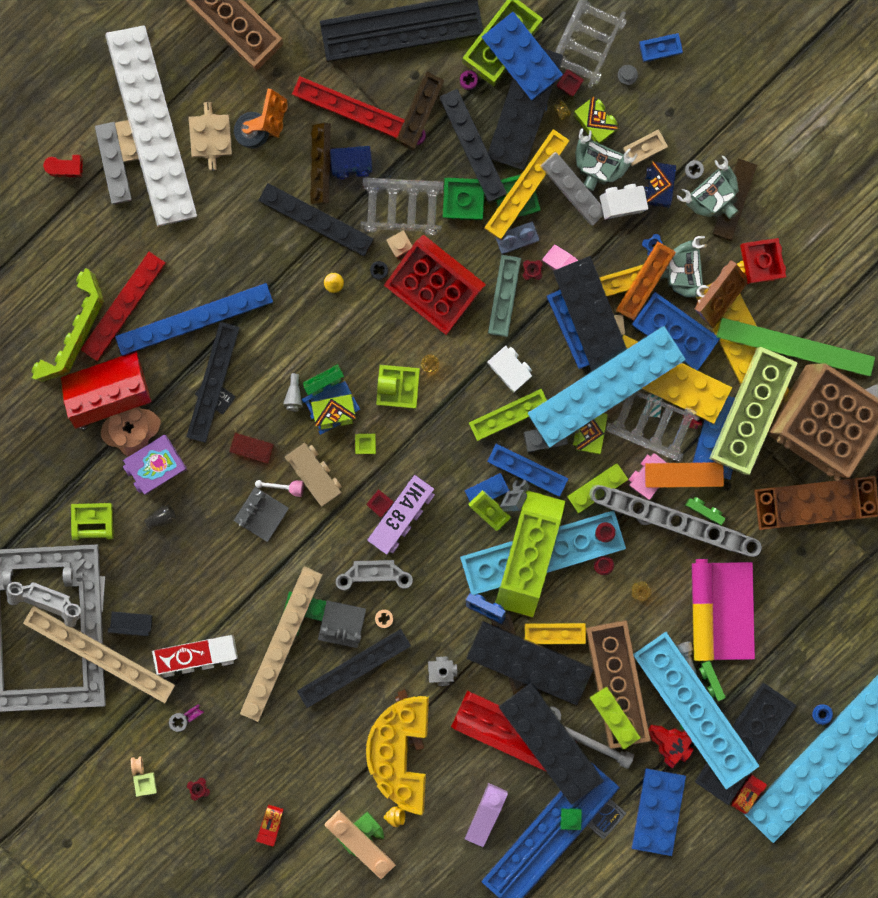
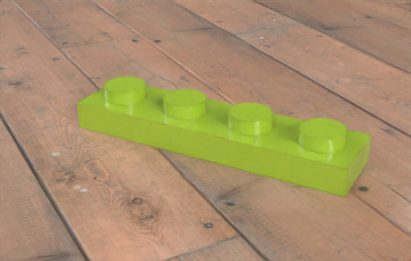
M539 389L469 422V425L476 440L479 441L528 418L527 413L546 402L547 399L542 389Z

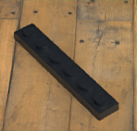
M458 89L440 96V101L488 203L490 204L506 197V190Z
M267 183L258 200L260 203L364 257L374 238Z
M223 322L219 324L186 436L187 438L204 443L207 442L240 327Z
M399 629L300 688L297 692L308 708L411 647V644L402 629Z

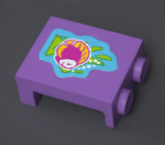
M166 435L161 436L123 460L126 464L123 466L128 476L132 475L136 481L134 486L139 493L143 492L144 495L149 494L150 491L179 473L181 474L188 470Z

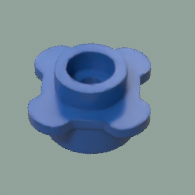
M654 234L649 240L645 239L642 242V246L648 251V256L653 250V244L656 245L657 242L662 243L658 234Z

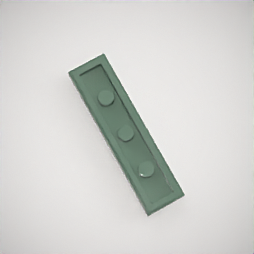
M501 255L488 334L508 337L521 258Z

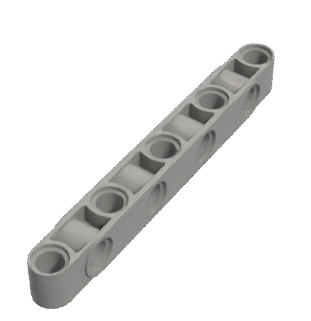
M595 485L590 490L591 500L609 509L736 553L739 552L754 557L761 552V543L754 538L745 536L743 533L614 488L610 489L602 485ZM598 489H603L605 493L601 500L595 498V492ZM636 502L642 504V510L639 513L633 511V505ZM678 515L680 518L679 524L672 526L671 518ZM715 528L718 533L717 537L710 539L709 531ZM749 542H754L755 549L752 552H748L746 549Z

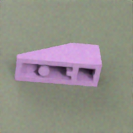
M488 783L465 840L484 847L508 795L506 790Z

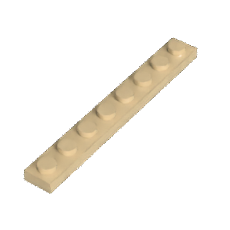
M305 566L303 567L242 707L241 715L257 722L259 721L323 574Z
M36 606L32 607L23 623L163 703L167 701L175 687L173 683L79 630L66 626L63 621Z

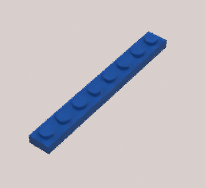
M267 283L120 334L115 336L123 356L273 303Z

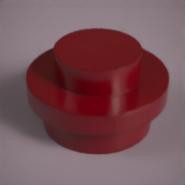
M604 522L597 526L595 534L599 541L610 542L614 539L616 530L612 524Z
M606 555L598 557L594 562V569L600 575H608L614 569V562Z

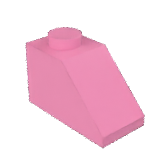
M556 245L542 259L553 270L578 261L571 254Z

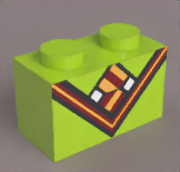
M592 97L575 110L573 116L588 135L590 131L592 132L591 139L601 144L617 132L618 123L612 115L608 116L606 114L604 104L599 99L596 101Z
M351 394L311 402L316 427L321 426V430L333 428L332 424L341 423V426L353 424L352 420L356 419Z
M602 413L579 429V434L575 433L573 445L576 446L577 451L601 454L608 414Z

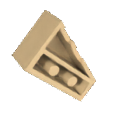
M303 443L285 456V458L321 507H323L342 493L339 490L342 486L336 478L331 479L328 474L330 469L325 462L320 463L316 456L319 454L312 445L308 447L306 443Z

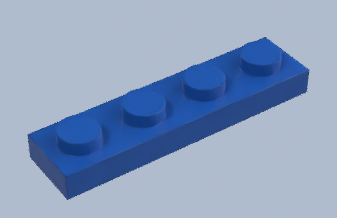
M559 290L547 295L548 302L578 369L588 366L589 362L561 291Z
M495 444L487 461L560 497L568 481V478L498 444Z

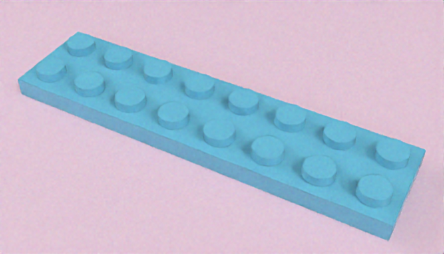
M663 326L527 414L548 447H551L686 359Z
M615 511L560 526L547 573L626 549ZM608 522L614 526L616 535L612 541L601 542L597 539L595 531L599 524ZM513 541L460 557L471 594L476 595L500 587Z
M666 632L633 654L725 789L760 767Z

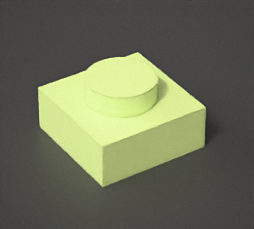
M154 772L133 776L136 796L157 793Z

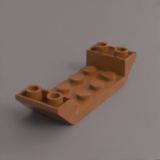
M875 476L754 490L759 530L878 517V495Z

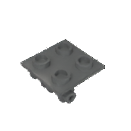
M254 487L234 521L268 542L289 508Z
M327 600L318 640L357 648L361 639L360 634L366 609Z

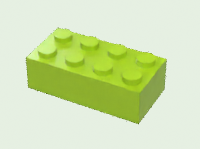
M507 0L462 58V63L493 87L507 69L485 43L482 36L512 12L516 14L532 36L543 22L542 17L519 0Z

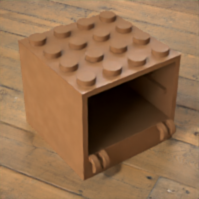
M826 363L806 365L777 410L767 435L825 472L828 476H834V480L839 481V477L849 478L878 433V398Z

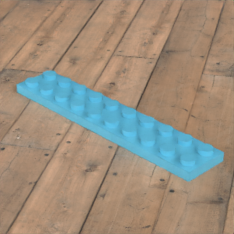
M878 675L754 802L749 812L744 814L772 843L794 823L878 736Z

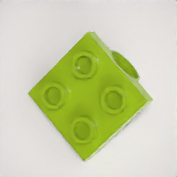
M380 365L376 405L416 409L420 368Z

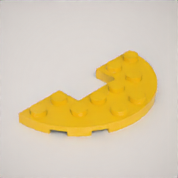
M423 696L406 698L388 707L372 726L366 745L368 769L378 784L377 787L387 799L390 798L397 803L398 807L419 815L424 813L426 774L406 772L408 736L427 737L429 697Z

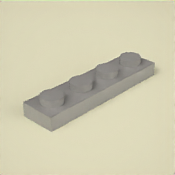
M115 122L97 125L95 129L111 203L114 205L132 201Z
M556 152L540 165L590 225H594L604 215L602 205Z

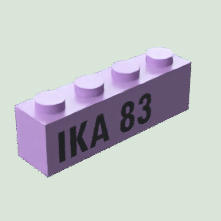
M414 475L367 541L385 554H388L389 551L393 553L399 545L397 542L401 535L405 537L411 529L409 523L412 519L417 520L423 511L420 509L424 503L429 504L435 494L432 493L434 488Z

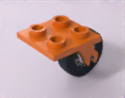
M268 88L262 115L257 112H247L236 121L234 126L236 140L246 148H258L271 135L279 138L280 132L283 129L284 113L288 107L287 99Z

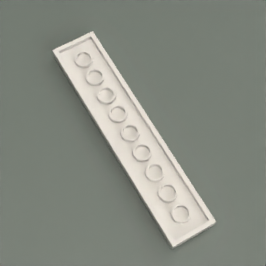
M145 25L108 32L105 35L157 226L194 219L197 217Z

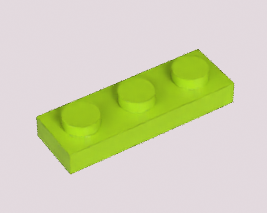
M616 463L568 495L567 498L577 513L594 503L589 495L593 486L602 485L615 489L626 482L628 478L618 463ZM603 489L596 490L595 498L597 500L604 496Z
M607 686L589 697L623 749L640 739V736Z

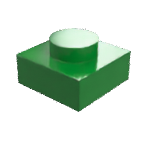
M561 808L560 829L581 830L582 809Z

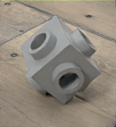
M436 657V661H428L429 683L437 682V686L450 685V682L454 681L453 677H457V664L453 665V660H448V657ZM445 668L447 672L440 674L439 670Z

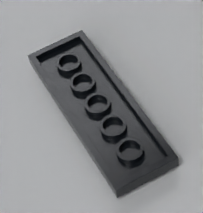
M543 48L558 69H560L564 55ZM513 78L488 151L490 159L525 170L554 83L531 101Z
M588 256L553 270L591 370L594 371L627 350L592 258Z
M482 621L466 656L470 661L527 685L532 682L535 688L575 705H578L593 671V667L484 621Z
M532 682L499 705V709L571 805L604 782L602 776Z
M764 682L760 684L732 725L757 763L797 706ZM706 763L694 782L729 805L749 774L725 789L712 768Z

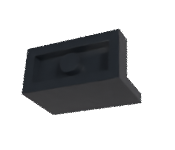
M112 611L111 625L108 628V632L149 636L152 630L153 615Z

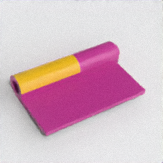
M696 559V563H692L694 660L755 659L752 562L708 563V559Z

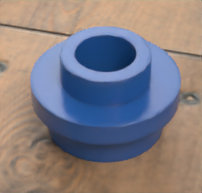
M820 704L813 709L812 717L816 723L825 725L832 720L833 712L829 706ZM820 711H825L826 715L824 718L819 717Z

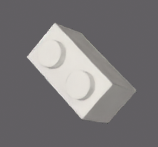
M636 184L624 186V189L618 190L617 187L606 189V192L600 196L605 219L638 214L648 210L643 186L636 187Z
M505 346L487 364L514 393L532 377L530 374L532 370L525 362L520 363L517 359L519 355L512 347L508 349Z

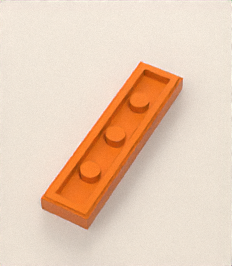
M660 242L656 243L617 307V312L632 320L636 319L676 253L674 250Z

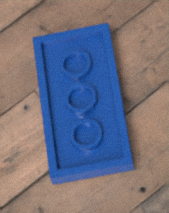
M514 12L510 13L482 36L485 43L531 101L563 76L562 72Z
M654 292L632 323L634 328L646 336L664 326L686 359L683 362L697 371L720 340V338H716L714 333L656 292Z
M727 397L714 424L706 420L703 421L692 463L715 462L709 458L735 400L734 397ZM723 465L724 478L730 480L733 469Z
M645 768L632 849L672 856L685 775Z

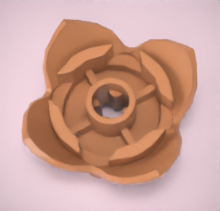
M136 407L110 416L102 425L101 437L107 445L118 447L123 454L129 457L148 445L149 439L159 431L161 420L154 412ZM129 422L130 425H134V428L131 429L132 433H128L124 429Z

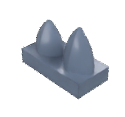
M533 221L508 230L501 240L495 236L502 255L539 241Z

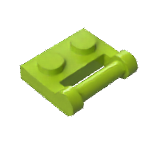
M112 503L71 504L72 540H79V538L113 539ZM79 524H106V530H79Z

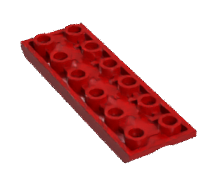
M467 690L451 728L546 771L499 709V705Z

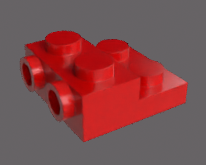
M779 238L740 244L748 284L786 278V266L783 263L782 247L779 243Z

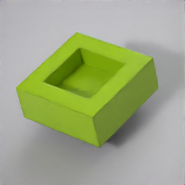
M355 434V454H376V434Z

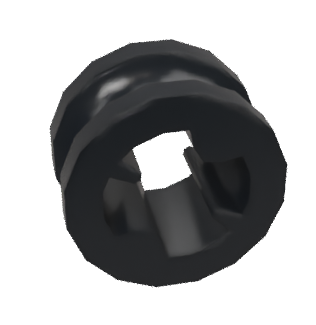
M376 261L371 265L370 273L374 279L382 280L388 274V267L384 262ZM376 266H383L385 268L383 270L384 274L380 275L378 273L375 275L373 271H376V269L374 268Z

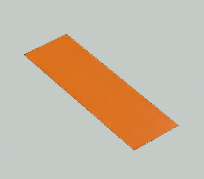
M717 462L645 463V488L724 487L723 465Z

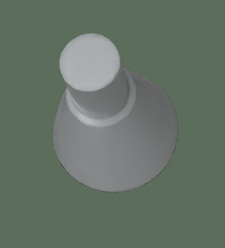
M295 373L291 374L290 386L283 406L287 407L286 410L298 411L299 408L303 407L298 387L299 374Z

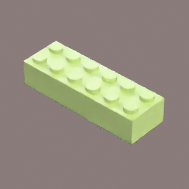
M763 347L756 349L710 455V460L744 475L750 474L797 366V362Z

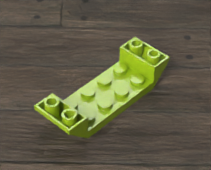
M85 268L84 272L81 271L76 279L77 287L90 294V297H86L83 301L82 308L84 309L81 315L76 316L73 322L75 327L72 333H68L64 340L66 345L63 352L59 351L56 356V366L40 360L39 363L36 362L31 372L33 373V379L44 382L70 372L104 303L97 278L90 270Z
M527 490V497L521 508L519 521L495 603L501 605L505 610L533 617L560 526L565 501Z

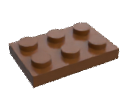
M730 261L722 269L719 277L710 285L707 293L698 301L695 310L704 322L713 329L747 285L745 274L735 262Z

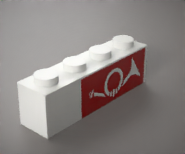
M234 634L152 651L156 674H162V677L175 675L174 671L182 670V674L194 672V667L202 666V670L214 668V664L220 662L222 666L234 664L233 660L238 659Z

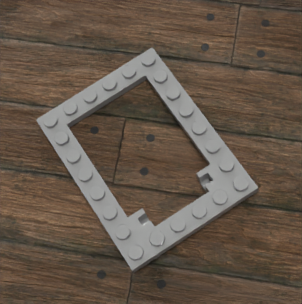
M99 545L0 550V590H7V586L11 583L13 569L64 566V586H79L81 632L103 644ZM0 602V712L106 706L104 669L83 657V687L4 691Z

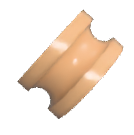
M388 610L379 611L375 616L376 624L381 628L389 627L393 622L392 613ZM382 613H387L386 616H390L387 624H382L378 620Z
M142 756L138 759L131 758L133 776L137 773H140V775L144 774Z

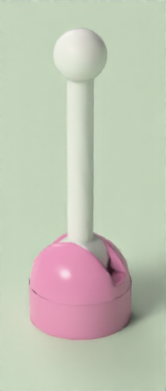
M260 480L255 482L257 488L288 489L294 496L302 497L303 481H293L290 485L263 483Z

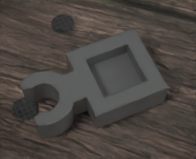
M516 480L512 485L513 490L507 491L500 506L504 512L521 510L527 497L525 492L530 487L526 480H523L522 484Z

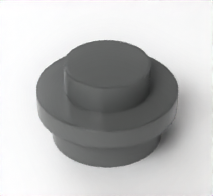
M624 65L619 69L618 79L622 84L631 85L637 80L638 73L632 65Z

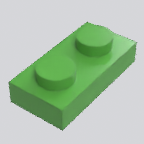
M694 497V499L688 498L684 506L717 525L723 524L725 520L721 516L723 512L714 507L710 510L704 506L705 502L697 497Z
M710 661L700 662L701 668H699L703 680L707 678L710 685L707 687L710 696L712 698L715 697L717 701L726 698Z

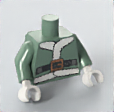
M583 129L580 130V140L575 151L576 164L581 169L580 174L586 176L584 185L590 191H594L597 182L605 185L607 182H614L622 177L631 165V162L638 156L636 153L633 158L629 157L628 152L631 149H628L624 155L590 140L591 131L588 136H583Z
M722 156L724 159L722 165H719L715 160L716 166L720 169L716 170L691 194L689 191L682 189L686 193V197L682 199L677 195V199L686 202V205L696 214L718 218L725 213L729 219H733L739 213L733 205L738 200L736 196L739 191L738 182L733 170L728 166V160L725 156Z
M697 236L694 240L682 243L674 249L676 252L661 276V278H668V287H672L674 292L684 297H704V291L709 289L708 286L702 283L700 249H697L707 247V244L700 245L699 243L700 239L705 238L704 236Z

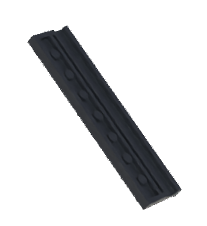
M435 0L320 21L327 62L480 36L483 32L478 0Z

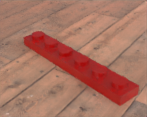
M299 76L292 96L393 138H397L404 122L403 118Z
M150 251L147 253L80 350L96 361H99L166 265V262Z

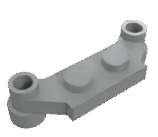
M394 560L354 561L353 567L337 577L336 585L341 590H347L355 581L395 580L399 587L408 588L411 586L413 579L409 573L394 564ZM403 576L408 577V583L403 584L401 578ZM342 578H346L348 580L347 585L344 586L341 584Z
M12 582L7 586V601L10 605L26 602L62 616L65 625L68 627L75 626L80 617V607L76 604H71L69 601L70 596L34 582L27 586H22L18 582Z

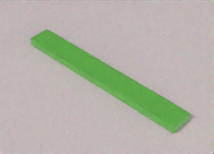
M726 318L720 319L716 338L755 348L763 347L774 353L817 364L826 363L830 367L868 377L871 376L875 357Z

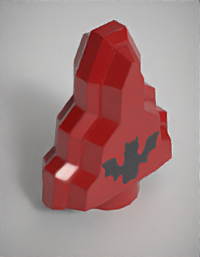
M649 726L650 738L658 744L659 752L665 757L664 762L671 768L680 760L685 762L690 757L694 748L690 746L692 740L685 730L681 732L675 728L667 730L662 726Z

